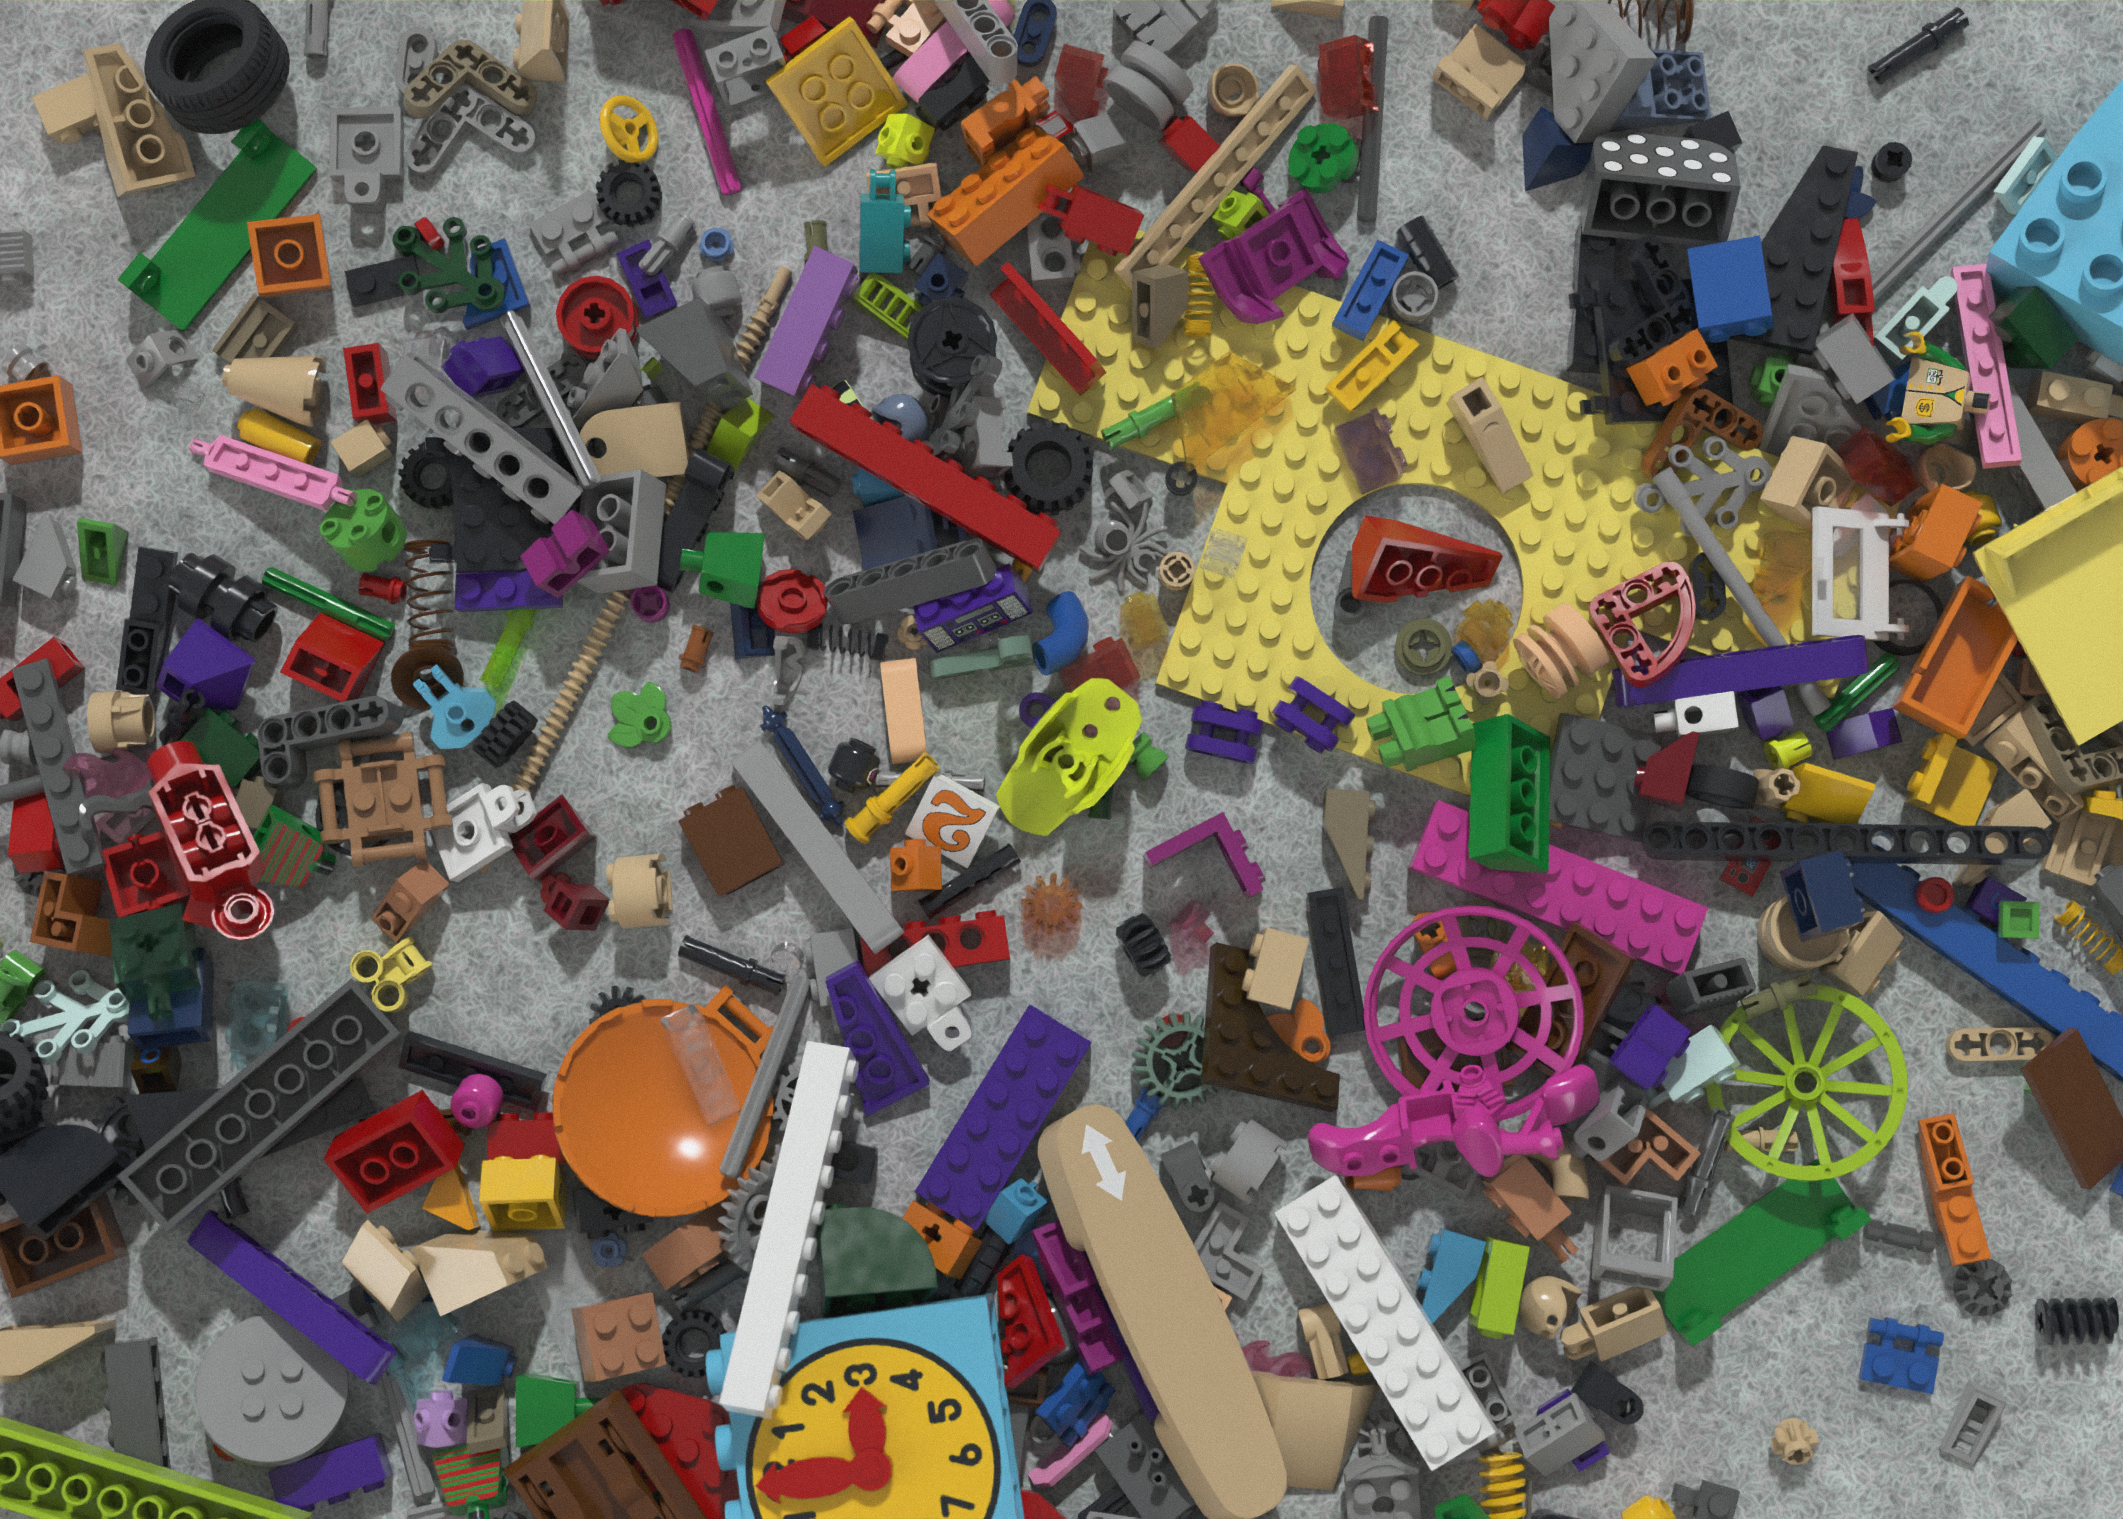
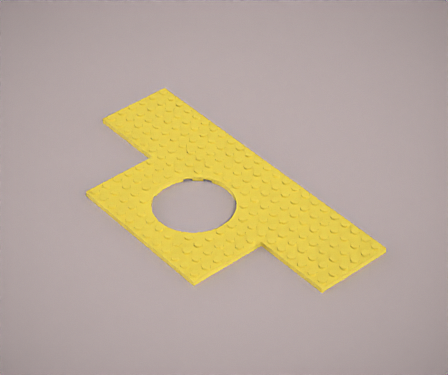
M1138 230L1131 249L1146 232ZM1089 241L1080 266L1081 274L1076 276L1061 320L1095 356L1107 373L1084 394L1079 396L1046 359L1027 414L1042 420H1053V424L1059 426L1061 422L1068 424V429L1070 430L1076 429L1081 434L1104 441L1101 434L1102 429H1106L1128 418V413L1134 410L1139 412L1197 382L1200 386L1198 391H1203L1205 403L1199 404L1147 431V436L1141 439L1137 436L1118 447L1168 465H1173L1177 462H1187L1196 469L1199 476L1227 485L1155 684L1201 701L1221 704L1224 709L1235 713L1237 709L1257 712V719L1262 720L1268 725L1280 728L1274 723L1277 717L1272 714V711L1279 700L1288 704L1292 702L1295 695L1288 690V687L1295 676L1300 677L1347 707L1356 715L1348 728L1337 724L1332 733L1340 739L1335 749L1383 765L1377 745L1391 741L1392 738L1388 736L1372 741L1367 729L1366 719L1383 712V701L1389 699L1395 701L1401 696L1415 694L1397 693L1370 684L1351 672L1336 658L1320 634L1314 618L1310 597L1311 571L1316 551L1325 533L1333 522L1356 501L1393 486L1427 485L1446 489L1464 496L1491 515L1504 530L1518 559L1521 570L1522 602L1518 622L1509 643L1494 662L1497 664V671L1503 678L1509 681L1507 691L1500 692L1492 697L1490 703L1483 704L1478 701V694L1473 687H1469L1465 683L1455 688L1471 723L1510 714L1550 737L1551 758L1560 713H1569L1599 720L1613 680L1612 670L1617 668V664L1605 645L1609 662L1590 676L1582 674L1574 667L1579 684L1574 688L1567 686V693L1561 698L1556 699L1527 672L1514 647L1513 639L1521 633L1528 635L1527 629L1533 624L1539 626L1548 634L1543 617L1562 602H1566L1574 607L1594 629L1589 619V606L1594 597L1661 563L1674 562L1679 564L1689 578V564L1693 558L1704 551L1694 537H1690L1680 530L1681 517L1674 507L1666 502L1657 512L1647 513L1637 508L1633 500L1634 492L1639 485L1643 483L1655 484L1653 480L1647 478L1642 473L1641 461L1663 423L1605 425L1604 414L1581 415L1579 404L1581 400H1591L1590 397L1602 396V394L1400 322L1398 323L1403 327L1401 331L1409 339L1413 337L1420 346L1356 409L1348 414L1324 390L1325 386L1394 320L1378 315L1363 342L1332 327L1333 320L1343 302L1294 285L1272 300L1283 311L1284 317L1259 324L1244 323L1239 321L1223 304L1213 287L1192 286L1189 287V290L1192 292L1213 293L1210 297L1196 295L1188 297V300L1193 302H1212L1211 306L1191 305L1187 307V309L1194 312H1212L1209 316L1195 314L1187 316L1189 320L1211 321V335L1207 337L1185 335L1183 333L1184 323L1186 322L1184 316L1189 313L1185 310L1160 348L1153 349L1132 341V291L1114 271L1126 254L1118 252L1116 257L1108 255L1096 249L1098 243ZM1184 246L1169 265L1186 271L1187 257L1204 253ZM1191 271V272H1193V273H1205V272ZM1197 276L1188 279L1194 283L1210 282L1208 278ZM1392 341L1385 345L1393 354L1399 350ZM1481 377L1484 378L1502 407L1533 473L1531 478L1504 494L1500 492L1446 404L1452 394ZM1679 425L1673 430V443L1678 442L1684 434L1683 425ZM1701 430L1690 449L1693 456L1720 474L1735 471L1720 459L1709 458L1703 453L1702 445L1707 438L1712 436L1721 437ZM1724 440L1727 448L1743 459L1750 456H1758L1765 459L1769 463L1773 474L1780 457L1755 448L1744 450ZM1717 441L1713 442L1710 446L1711 454L1719 451L1720 445ZM1665 447L1664 450L1669 452L1670 448ZM1658 461L1655 467L1660 470L1663 463ZM1679 467L1676 472L1681 483L1700 479L1684 467ZM1758 468L1753 469L1750 473L1752 481L1757 480L1760 475ZM1855 484L1843 509H1850L1861 497L1869 493L1886 509L1887 513H1889V519H1895L1901 500ZM1736 486L1724 489L1704 520L1786 642L1793 644L1834 638L1812 636V532L1777 515L1760 499L1764 489L1759 492H1751L1737 512L1739 519L1733 528H1722L1715 523L1714 513L1719 507L1725 506ZM1650 493L1647 496L1648 505L1656 502L1657 496L1655 493ZM1702 494L1689 498L1695 505ZM1726 511L1722 514V523L1729 522L1731 513ZM1860 539L1839 558L1833 554V618L1860 620ZM1704 559V563L1698 566V571H1704L1706 583H1709V574L1715 571V568L1708 564V560ZM1667 574L1663 575L1662 583L1668 582L1671 586L1675 585L1676 577L1669 578ZM1725 584V610L1717 618L1710 621H1703L1695 617L1693 633L1687 650L1706 656L1768 646ZM1657 586L1653 588L1655 595L1657 594ZM1632 589L1627 594V598L1633 603H1642L1648 597L1647 593L1641 589ZM1706 589V598L1700 601L1699 604L1706 607L1707 613H1710L1711 609L1717 606L1716 601H1710L1709 589ZM1675 597L1631 620L1640 633L1670 643L1677 631L1680 620L1678 599ZM1604 606L1599 607L1598 615L1605 614L1610 621V627L1614 625L1611 618L1612 609L1606 610ZM1617 634L1613 638V643L1620 648H1624L1628 634ZM1841 678L1816 681L1828 700L1834 699ZM1486 679L1484 681V684L1486 686H1489L1491 684V681L1489 679ZM1308 704L1302 711V713L1319 724L1325 718V715ZM1294 730L1293 734H1296V735L1305 737V736H1303L1302 734H1300L1299 732H1297V731ZM1472 750L1429 764L1417 765V769L1408 772L1403 763L1388 767L1471 797L1470 773ZM1549 821L1550 826L1558 829L1562 827V824Z

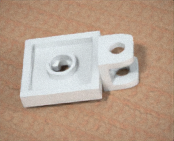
M481 783L447 805L448 814L452 815L453 826L446 829L433 830L432 834L449 880L459 882L513 848L508 832L515 833L531 823L537 814L528 791L516 790L513 792V788L507 785L491 789L490 785ZM522 802L524 804V811L522 814L517 815L520 811L518 804ZM469 825L475 829L472 839H466L465 836L469 833Z
M929 935L869 975L873 986L912 1036L927 1026L928 1032L935 1041L947 1051H952L971 1037L970 1017L961 1005L962 1001L971 996V990ZM918 978L922 982L927 979L930 982L927 985V992H914L912 990L914 987L913 980Z

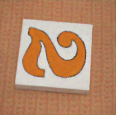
M936 772L905 835L912 839H925L926 846H940L942 855L968 869L1000 806Z

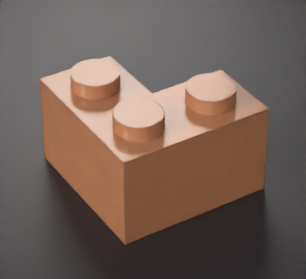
M1646 1107L1639 1134L1635 1139L1603 1161H1597L1593 1157L1590 1160L1617 1183L1627 1185L1646 1161L1668 1179L1678 1181L1701 1153Z
M729 1197L705 1209L642 1254L665 1290H668L677 1283L684 1288L719 1263L715 1256L722 1253L724 1258L729 1256L730 1253L721 1247L726 1240L718 1236V1232L726 1228L725 1225L718 1221V1218L728 1213V1210L724 1209L721 1204L731 1202Z

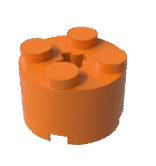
M2095 419L2089 421L2063 438L2056 459L2076 492L2123 466V423L2118 419ZM2099 454L2101 460L2096 461L2094 455Z

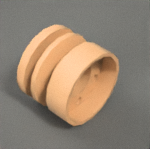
M1562 602L1543 617L1548 634L1539 626L1533 624L1527 629L1528 635L1521 633L1513 639L1514 647L1527 672L1556 699L1561 698L1567 693V686L1574 688L1579 684L1574 667L1582 674L1590 676L1609 662L1608 653L1597 633L1586 619L1566 602Z

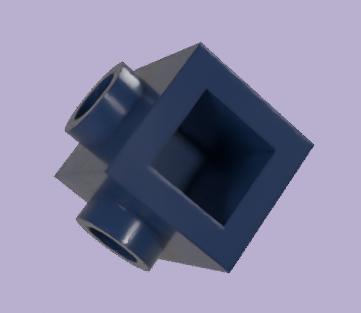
M937 253L913 286L914 293L918 296L916 302L925 307L932 301L942 298H963L965 291L962 288L968 281L967 272L940 253Z

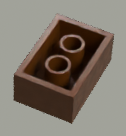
M107 1192L100 1195L46 1241H43L32 1232L20 1217L0 1224V1267L11 1298L28 1295L129 1255Z

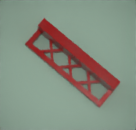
M1009 262L1005 263L1000 269L1007 278L989 294L990 297L1078 395L1081 396L1107 372L1095 356Z

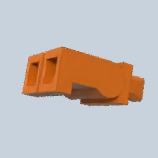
M1033 77L1023 86L1016 79L1007 85L1008 90L999 93L960 122L964 147L981 168L988 163L989 158L994 153L1012 143L1021 131L1033 125L1039 128V125L1035 122L1050 111V105L1046 100L1049 97V91L1038 77Z

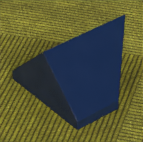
M1542 106L1522 135L1525 191L1580 175L1589 163L1594 142L1574 143L1554 120V114Z

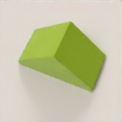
M748 397L745 398L740 405L731 408L721 417L706 451L731 463L736 472L775 416Z

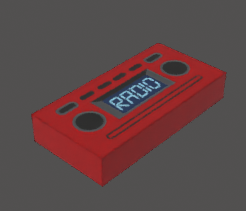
M1755 816L1750 823L1766 822ZM1764 835L1759 839L1760 844L1766 850H1775L1780 846L1778 839L1773 835ZM1740 840V842H1739L1738 846L1736 847V849H1739L1740 847H1742V845H1743L1742 840ZM1729 861L1719 880L1753 897L1771 862Z

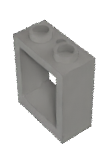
M772 26L704 51L727 112L773 95L765 80L786 65ZM749 60L751 61L750 63L743 65L744 62ZM754 85L760 87L756 92L752 91Z
M1620 1183L1606 1184L1597 1201L1592 1279L1664 1292L1673 1279L1678 1197L1668 1196L1660 1190L1640 1191ZM1610 1209L1659 1218L1657 1262L1607 1253Z

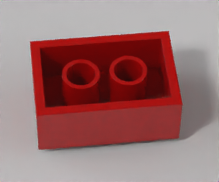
M421 1090L334 1136L323 1160L365 1213L368 1214L456 1168L465 1144L425 1092Z

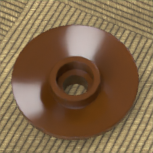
M419 646L405 652L395 662L391 671V685L395 695L400 701L412 708L430 710L429 703L417 691L413 683L420 679L429 686L436 698H439L447 691L446 688L433 677L432 672L429 674L420 673L423 670L433 668L437 664L454 684L458 682L462 687L464 672L459 659L449 650L439 646Z

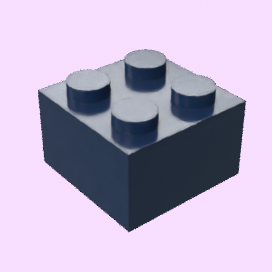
M1842 850L1801 860L1780 872L1801 942L1842 932L1864 922L1862 916L1865 913L1864 903L1861 896L1855 893L1851 881L1854 877L1853 868L1849 859L1844 858Z

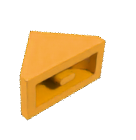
M458 1161L456 1168L435 1179L422 1209L466 1230H471L481 1225Z

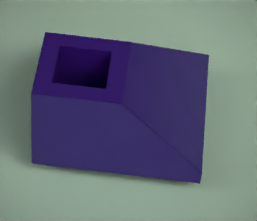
M197 619L192 623L163 663L156 688L177 703L180 701L181 695L185 690L195 689L191 699H194L198 691H200L205 698V704L202 709L236 710L243 699L256 659L223 637L215 629Z

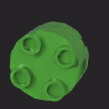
M357 489L354 491L357 493L356 502L353 501L355 504L352 507L337 501L333 503L320 524L319 532L349 568L358 572H369L379 569L377 564L383 560L389 563L396 558L404 547L407 530L403 525L402 519L379 492L372 489Z

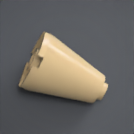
M317 355L237 358L232 361L231 365H225L222 385L227 386L228 394L303 426L313 427V421H317L321 408L324 388L321 387L319 373L326 374V359Z

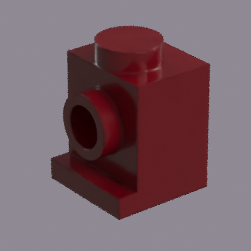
M558 880L543 911L565 930L596 931L610 899L594 885L567 884L564 880Z

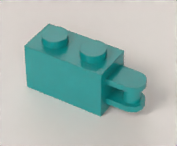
M870 169L869 194L860 193V272L903 273V262H909L910 241L903 240L904 227H910L911 206L904 205L903 194H895V170H890V173H876V169ZM876 188H889V194H876Z

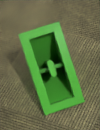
M79 518L77 520L82 579L117 585L128 531L115 524Z

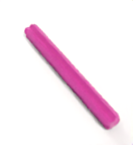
M680 29L673 33L672 38L721 193L723 195H733L741 190V185L694 35L690 29Z

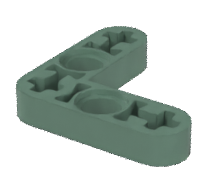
M1021 635L1000 639L997 641L998 649L930 660L928 665L931 680L975 674L976 670L981 669L995 671L1033 664L1030 636Z

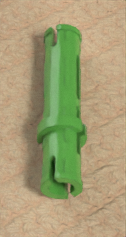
M1194 382L1192 385L1139 412L1134 410L1128 413V418L1101 430L1104 441L1108 440L1106 445L1112 451L1137 436L1140 439L1147 436V431L1199 404L1205 403L1206 399L1203 391L1199 392L1200 386L1197 382Z

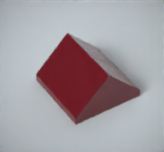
M561 794L538 812L531 823L512 833L509 837L513 845L512 850L527 874L533 880L541 882L545 876L551 874L595 839L596 835L564 795Z

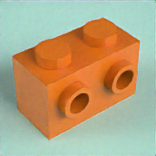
M1697 328L1685 333L1652 355L1630 365L1626 369L1646 406L1659 401L1662 406H1665L1682 397L1680 390L1687 386L1689 389H1693L1707 381L1706 374L1718 367Z

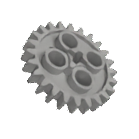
M774 1158L772 1165L764 1160L761 1161L760 1172L749 1167V1179L745 1180L738 1177L737 1181L740 1186L738 1191L734 1189L727 1191L733 1198L732 1201L721 1204L724 1209L728 1210L727 1215L718 1218V1221L726 1226V1228L718 1232V1236L726 1240L721 1247L730 1253L728 1256L729 1260L736 1263L738 1267L746 1272H751L779 1158ZM823 1197L822 1202L826 1205L829 1203V1200Z

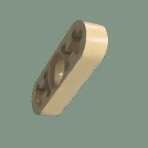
M2041 1027L1956 1029L1948 1035L1945 1046L1949 1056L1957 1061L2032 1060L2037 1055L2034 1048L2018 1047V1041L2015 1036L2016 1032L2019 1033L2018 1040H2032L2034 1033H2036L2037 1038L2044 1041V1047H2039L2037 1054L2054 1039L2049 1031ZM1979 1033H1983L1982 1041L1980 1039ZM1996 1034L2004 1035L2008 1041V1048L2001 1055L1995 1054L1990 1048V1040ZM1962 1035H1965L1966 1041H1981L1984 1056H1980L1981 1048L1966 1049V1055H1963L1961 1049L1955 1048V1042L1961 1041ZM2017 1049H2019L2020 1055H2016Z

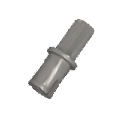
M678 213L668 228L662 234L656 235V243L639 262V268L650 277L656 275L672 255L677 256L679 254V247L696 229L695 222L686 214Z

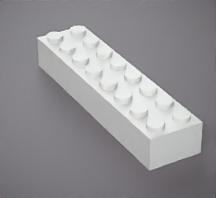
M1336 1174L1274 1213L1431 1471L1498 1430L1352 1192L1347 1188L1341 1175Z

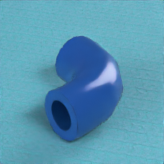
M1071 591L1055 596L1048 603L1045 610L1053 624V632L1032 645L1035 664L1038 670L1045 676L1058 672L1076 661L1088 642L1089 619L1080 599Z

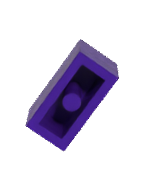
M501 336L487 339L481 337L472 342L461 341L448 352L450 357L441 366L453 383L472 398L504 392L524 372L517 355Z

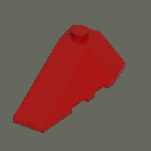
M1365 515L1352 544V594L1355 599L1391 603L1397 602V597L1414 594L1416 598L1427 597L1428 592L1447 589L1451 593L1487 587L1490 585L1503 555L1498 551L1397 520Z

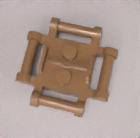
M412 731L403 732L400 737L351 743L350 739L339 741L342 768L321 769L313 772L314 783L318 784L323 823V831L320 832L321 844L350 842L351 859L354 868L363 867L366 862L410 856H415L416 859L427 858L426 831L446 829L453 826L452 815L448 814L443 778L442 768L446 767L445 755L434 754L423 758H416ZM403 750L404 760H386L354 766V757ZM422 771H428L433 816L428 818L424 817L419 774ZM344 782L349 828L338 829L333 783ZM413 836V842L364 848L363 845L365 842Z

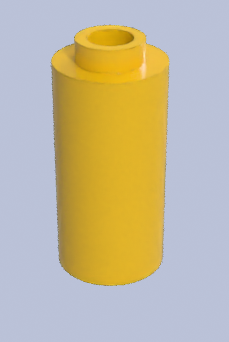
M258 407L253 408L251 411L246 410L238 421L237 428L240 430L241 439L258 448L308 465L312 464L321 448L320 439Z

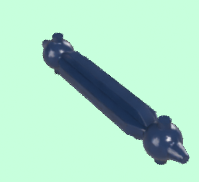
M767 705L763 706L764 718L763 724L760 725L763 732L768 730L774 733L775 744L813 802L822 806L821 814L818 815L821 821L833 822L838 827L844 825L841 815L842 808L846 807L845 803L832 800L831 789L794 732L784 726V719L788 717L786 712L780 713L773 711Z

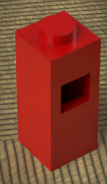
M52 637L14 667L17 668L47 658L52 662L59 689L85 669L67 644L55 637ZM11 669L0 678V718L18 722L24 717Z

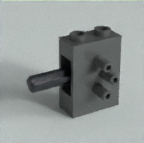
M1142 1408L1129 1418L1130 1424L1120 1431L1117 1429L1111 1431L1108 1438L1101 1443V1446L1095 1449V1452L1118 1484L1078 1514V1519H1086L1089 1511L1115 1514L1130 1502L1142 1519H1188L1200 1510L1183 1484L1156 1435V1419L1147 1422Z

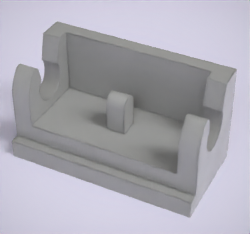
M1573 1393L1514 1430L1525 1459L1545 1477L1606 1439L1603 1430L1592 1420L1596 1416L1579 1399L1576 1393Z

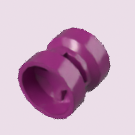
M657 585L636 588L631 596L633 611L645 622H660L669 613V598Z

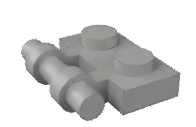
M590 190L529 224L547 257L559 250L563 255V258L551 264L558 276L569 270L572 273L582 268L580 264L598 254L601 257L609 253L608 248L620 242L614 230L602 236L598 233L597 229L609 222ZM588 235L591 242L573 252L569 245Z

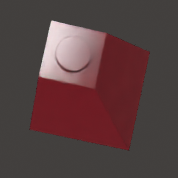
M1692 731L1647 759L1646 767L1638 766L1634 787L1640 788L1639 798L1669 809L1682 810L1699 738L1698 732Z

